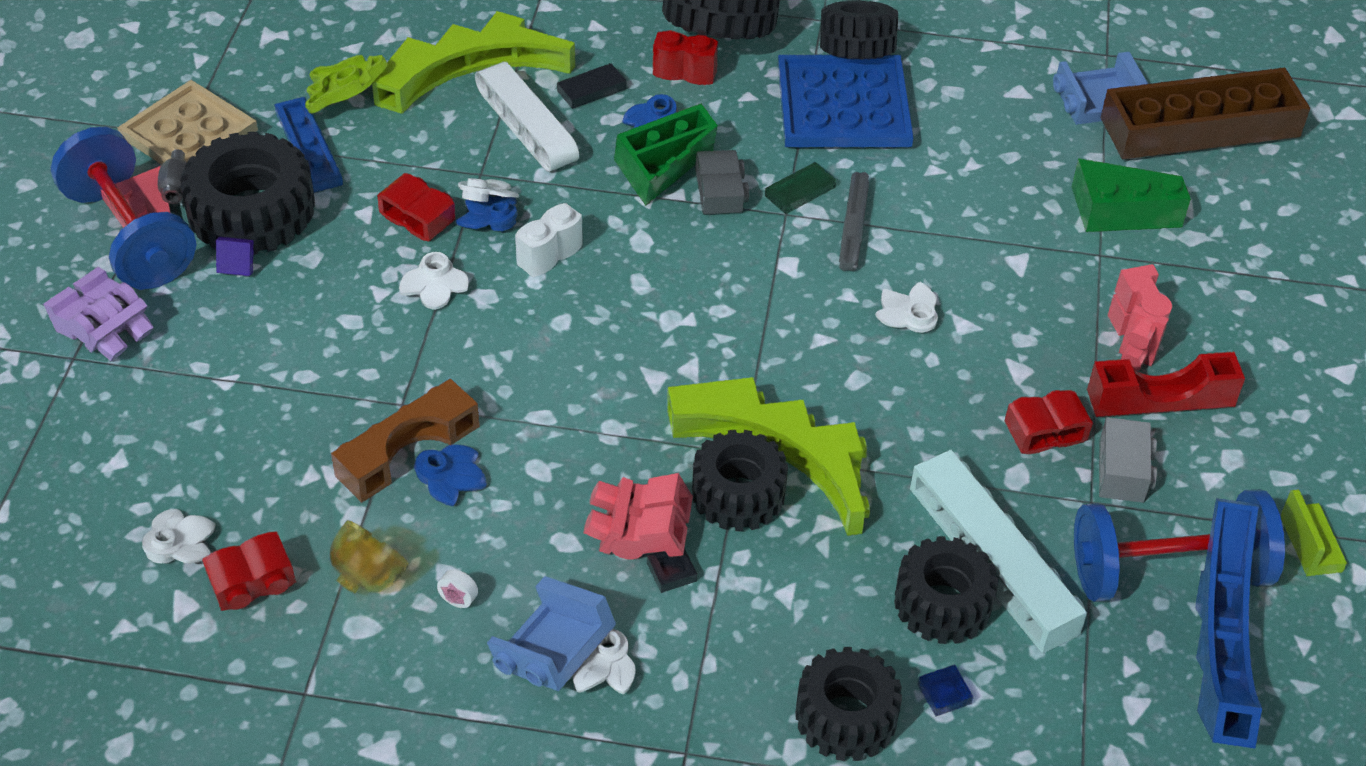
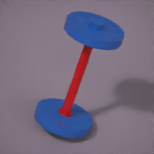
M90 127L77 132L64 141L53 156L50 171L55 185L68 199L80 203L103 200L101 190H103L127 226L120 230L111 244L109 253L111 268L119 280L139 290L157 288L173 281L186 270L194 258L197 246L194 232L180 216L169 212L149 213L138 218L115 185L132 176L136 163L132 145L119 131L108 127Z
M1262 489L1244 490L1238 495L1236 501L1256 503L1259 506L1254 536L1250 584L1256 587L1272 586L1279 581L1284 567L1285 539L1281 516L1275 501L1267 491ZM1099 503L1083 504L1077 511L1074 523V553L1082 588L1088 599L1093 602L1109 601L1115 596L1118 588L1119 558L1208 550L1210 534L1117 542L1115 528L1105 506Z

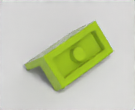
M1299 489L1290 490L1280 516L1306 576L1343 572L1347 562L1320 504H1306Z

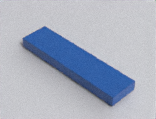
M301 97L274 104L276 115L288 141L293 144V147L296 146L300 149L309 163L314 193L342 186V175L316 119L305 107L306 98Z

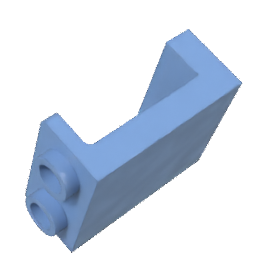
M1130 52L1118 53L1115 67L1072 73L1066 61L1059 62L1057 74L1053 77L1054 90L1060 94L1064 102L1065 111L1070 113L1076 125L1102 121L1100 117L1107 89L1148 84Z
M544 576L535 586L542 602L537 610L508 642L492 636L487 644L493 655L492 661L502 673L506 675L514 674L527 679L535 686L540 687L543 685L559 691L613 629L616 623L605 596Z

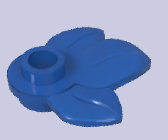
M655 95L647 103L637 104L629 108L623 117L622 123L636 128L677 112L676 102L668 95Z
M489 195L488 202L466 199L465 204L469 212L456 220L457 225L465 228L478 229L490 225V228L494 231H505L516 224L518 213L515 205L517 200L515 197H502L498 195L495 197Z
M456 444L446 446L441 451L425 450L415 460L414 469L418 479L428 485L430 495L443 504L454 506L459 491L482 490L487 486L483 471L474 464L479 453L471 447Z

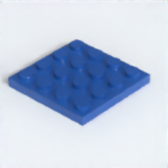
M778 55V76L785 147H912L913 131L901 55H887L876 59H847L833 55Z

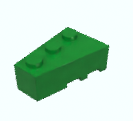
M702 103L617 134L614 161L646 206L696 165V153L698 151H713L718 125Z
M1080 158L1077 161L1071 186L1086 232L1182 228L1191 200L1182 176Z

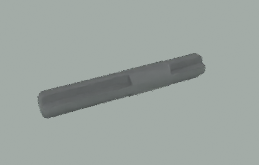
M856 171L851 176L839 256V267L843 271H854L858 267L869 188V175L866 172L859 173Z

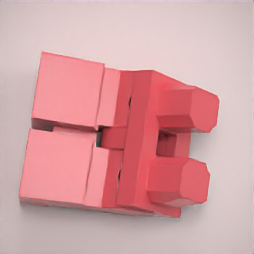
M1154 264L1120 271L1115 288L1116 294L1113 295L1108 311V317L1119 336L1124 335L1119 353L1122 354L1121 360L1130 359L1132 366L1137 371H1140L1143 364L1152 366L1172 309V303L1169 298L1159 293L1156 287L1159 274Z
M679 473L649 478L648 484L645 485L633 483V480L622 477L617 486L598 481L592 491L590 504L607 510V513L604 514L592 509L587 517L583 533L601 540L600 552L608 555L612 552L623 559L634 560L641 557L642 554L666 551L669 557L682 556L684 554L688 529L686 523H689L693 495Z

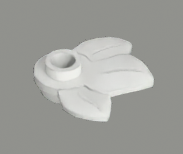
M468 178V181L458 183V187L463 190L462 198L468 200L488 202L489 194L519 198L518 193L510 191L511 185L500 180Z
M431 252L422 258L417 269L405 273L400 282L399 290L403 296L420 295L421 302L425 307L437 310L447 305L451 292H466L469 282L465 272L453 268L452 262L445 254Z
M922 282L917 283L911 289L909 296L883 289L881 296L883 309L877 311L875 316L883 324L890 327H907L915 332H928L934 329L937 324L938 316L935 311L937 298L931 289Z
M169 509L153 519L152 530L144 535L142 548L147 558L155 563H169L174 559L189 564L202 562L203 558L211 554L203 542L212 535L216 524L212 520L198 515H190L184 518L179 509Z
M612 629L572 675L574 686L578 693L589 690L605 680L618 693L625 694L630 689L635 677V664L627 655L628 641L623 633ZM605 644H612V645H614V646L607 648V647H604L603 645H605Z

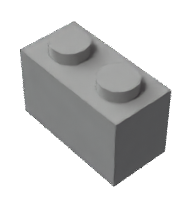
M1106 417L1099 440V497L1144 503L1148 488H1155L1157 467L1151 466V460L1155 458L1157 440L1156 438H1151V425L1149 422Z

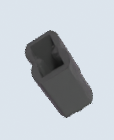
M736 150L698 151L696 153L695 170L702 213L742 212L743 202L749 201L748 183L742 182L745 175L743 159L738 160Z

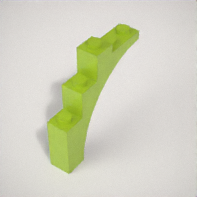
M496 11L481 32L452 24L436 45L407 37L387 62L388 65L385 71L372 83L374 105L403 114L418 98L434 87L453 78L480 71L501 62H507L511 67L545 68L570 74L575 68V42L525 28V19Z
M754 377L668 387L667 413L673 438H713V435L718 433L727 435L728 430H736L737 433H744V430L752 431V435L762 434L767 436V442L774 441L779 446L778 451L784 452L786 462L806 474L825 493L838 512L847 536L862 534L864 518H869L870 515L868 498L866 495L861 496L859 490L861 488L862 458L867 457V446L864 436L859 437L855 422L816 427L814 415L812 413L807 414L804 399L765 404L763 391H757Z

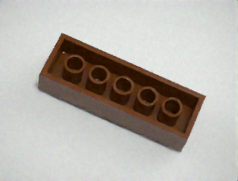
M1284 67L1107 89L1100 118L1123 160L1301 137L1310 107Z

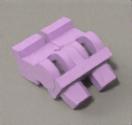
M99 267L73 283L75 290L67 287L43 304L56 332L73 340L78 338L85 343L86 348L91 353L98 349L110 361L120 356L128 347L118 336L119 333L126 329L133 339L138 342L148 336L154 328L148 317L144 314L147 308L146 303L137 296L127 283L119 284L108 277L105 270Z

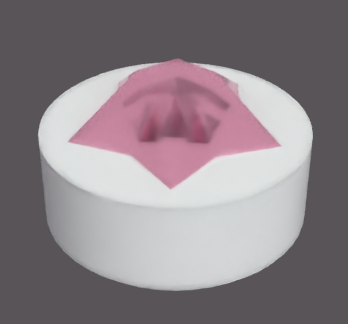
M459 570L446 571L437 583V589L441 597L449 604L458 608L469 607L478 595L475 581L469 575Z

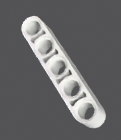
M501 62L475 73L476 85L481 95L547 172L579 159L578 147L573 137L507 62Z

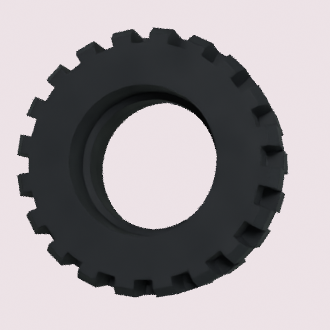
M663 0L662 12L668 22L688 32H696L699 35L715 36V38L740 40V38H745L748 40L755 37H765L775 29L780 0Z
M248 132L246 135H239V133L229 134V137L221 139V137L211 141V145H203L195 153L196 157L191 156L181 173L180 188L189 226L205 244L210 243V246L216 249V240L219 237L253 240V255L258 254V251L267 250L268 252L276 250L278 245L282 243L287 245L292 242L295 234L300 235L314 214L315 197L308 161L300 149L296 146L293 147L291 142L284 138L278 140L277 136L273 134L259 135L258 132ZM246 190H264L249 196H232Z

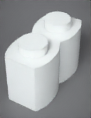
M563 203L547 210L541 219L522 226L515 235L517 265L532 277H536L550 271L558 260L566 259L578 252L583 244L582 215L568 204Z

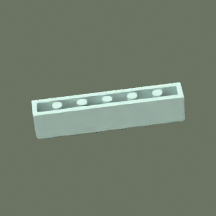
M949 450L915 465L910 486L912 493L951 541L955 537L962 539L961 543L965 545L971 542L977 546L976 551L978 553L985 552L989 556L988 563L994 564L997 570L995 577H998L996 597L1043 654L1079 636L1087 615L1082 601L1077 596L1071 594L1062 583L1058 572L1046 564L1038 554L1033 542L1026 540L1016 528L1012 517L1001 510L993 500L991 492L986 487H982L972 475L967 463L960 461L955 453Z

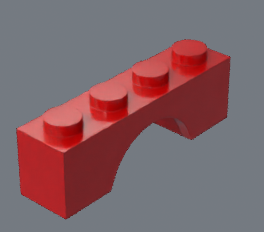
M1235 352L1199 354L1193 362L1183 369L1159 376L1138 372L1132 366L1130 359L1094 361L1087 392L1096 417L1225 408L1236 406L1245 377Z

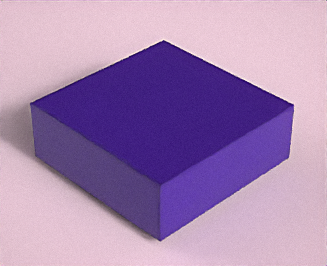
M219 237L216 240V273L252 275L253 240Z

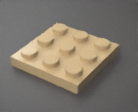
M193 80L183 84L117 127L118 131L132 146L161 165L171 158V153L175 149L182 150L185 153L184 161L187 163L191 156L196 157L195 153L203 145H211V141L219 137L225 139L229 137V134L233 133L246 135L248 132L258 131L255 119Z

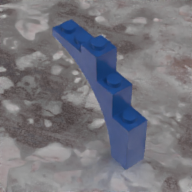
M1216 498L1205 568L1200 574L1195 609L1202 619L1196 659L1203 671L1197 712L1213 743L1256 748L1262 706L1255 690L1251 667L1249 595L1254 536L1259 506L1256 503Z

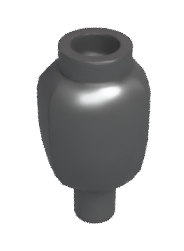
M179 149L172 151L171 158L161 165L158 174V190L162 194V199L170 204H177L183 198L180 178L186 161H184L185 153Z

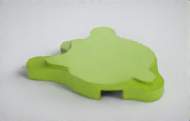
M356 55L331 66L314 68L309 74L313 84L307 87V93L310 98L306 101L305 107L311 114L316 113L330 104L347 100L364 91L385 71L388 63L384 56H369L368 61H365L363 55Z

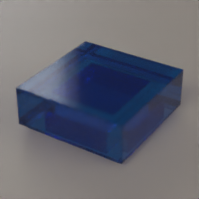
M955 664L919 676L917 685L935 717L972 704L974 696Z

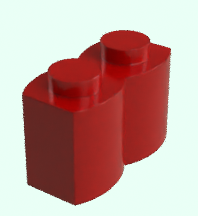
M672 30L657 32L653 44V75L665 80L683 79L697 85L713 84L717 72L718 41L704 35L687 37Z
M408 173L402 174L377 195L379 212L390 222L398 226H404L411 234L423 241L429 242L455 220V203L450 195L446 192L429 188L422 178Z
M1055 390L1042 398L1020 397L1008 405L1004 420L1022 454H1036L1053 447H1068L1080 444L1088 440L1093 425L1079 397L1072 390Z
M267 532L248 539L240 546L219 549L202 559L221 611L242 609L259 596L281 594L296 583L292 564L278 532Z

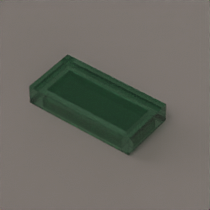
M813 162L766 187L765 197L783 213L787 214L836 187V179L818 163Z

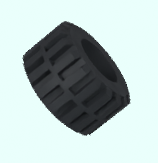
M850 0L827 5L821 10L820 48L833 56L847 59H876L890 55L897 48L899 13L891 6L873 1Z
M728 430L727 435L718 433L713 435V441L706 440L703 442L701 450H697L695 454L692 478L693 503H696V509L699 514H706L705 520L711 524L718 522L719 528L727 530L728 526L735 527V531H743V527L755 530L759 528V523L767 525L772 522L773 515L778 516L785 501L788 464L785 463L786 456L784 452L778 451L779 446L774 441L767 442V436L762 434L755 436L749 430H744V433ZM740 477L749 479L751 482L736 483L727 479Z
M939 536L936 538V541L932 542L928 538L921 541L920 547L913 545L909 549L908 555H904L902 558L895 590V609L899 610L898 617L901 622H908L907 629L912 633L921 632L922 639L929 641L931 637L936 638L939 644H946L947 640H953L956 644L963 642L964 636L969 639L974 638L978 634V629L983 631L991 616L998 587V577H995L997 570L994 564L988 563L989 556L985 552L978 553L976 551L977 546L971 542L965 545L961 543L962 539L954 537L953 541L946 540L945 536ZM946 585L958 590L961 594H942L930 586Z
M843 647L842 652H837L835 648L826 650L825 657L819 654L812 659V664L806 665L802 671L795 711L800 734H807L806 743L811 748L818 745L820 747V754L826 757L829 753L835 754L836 760L845 761V756H852L853 761H860L865 753L870 757L878 754L879 746L885 749L890 743L891 736L895 734L902 702V694H900L902 686L900 679H895L896 672L892 666L884 667L883 658L878 655L872 658L869 656V651L862 648L860 653L853 652L852 647ZM840 696L853 697L863 702L867 708L860 711H846L834 706L829 700Z

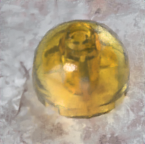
M346 520L331 542L329 552L331 565L340 574L336 582L353 594H356L358 589L369 593L383 592L389 589L405 573L409 562L384 541L381 543L373 538L371 532L350 520Z

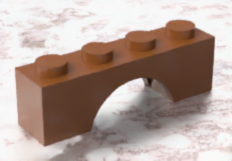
M451 378L439 386L431 388L426 394L412 403L402 406L396 413L380 423L373 424L367 431L351 441L343 443L333 451L331 456L335 477L363 503L392 484L390 463L394 455L403 447L422 440H435L452 445L479 428L478 403Z

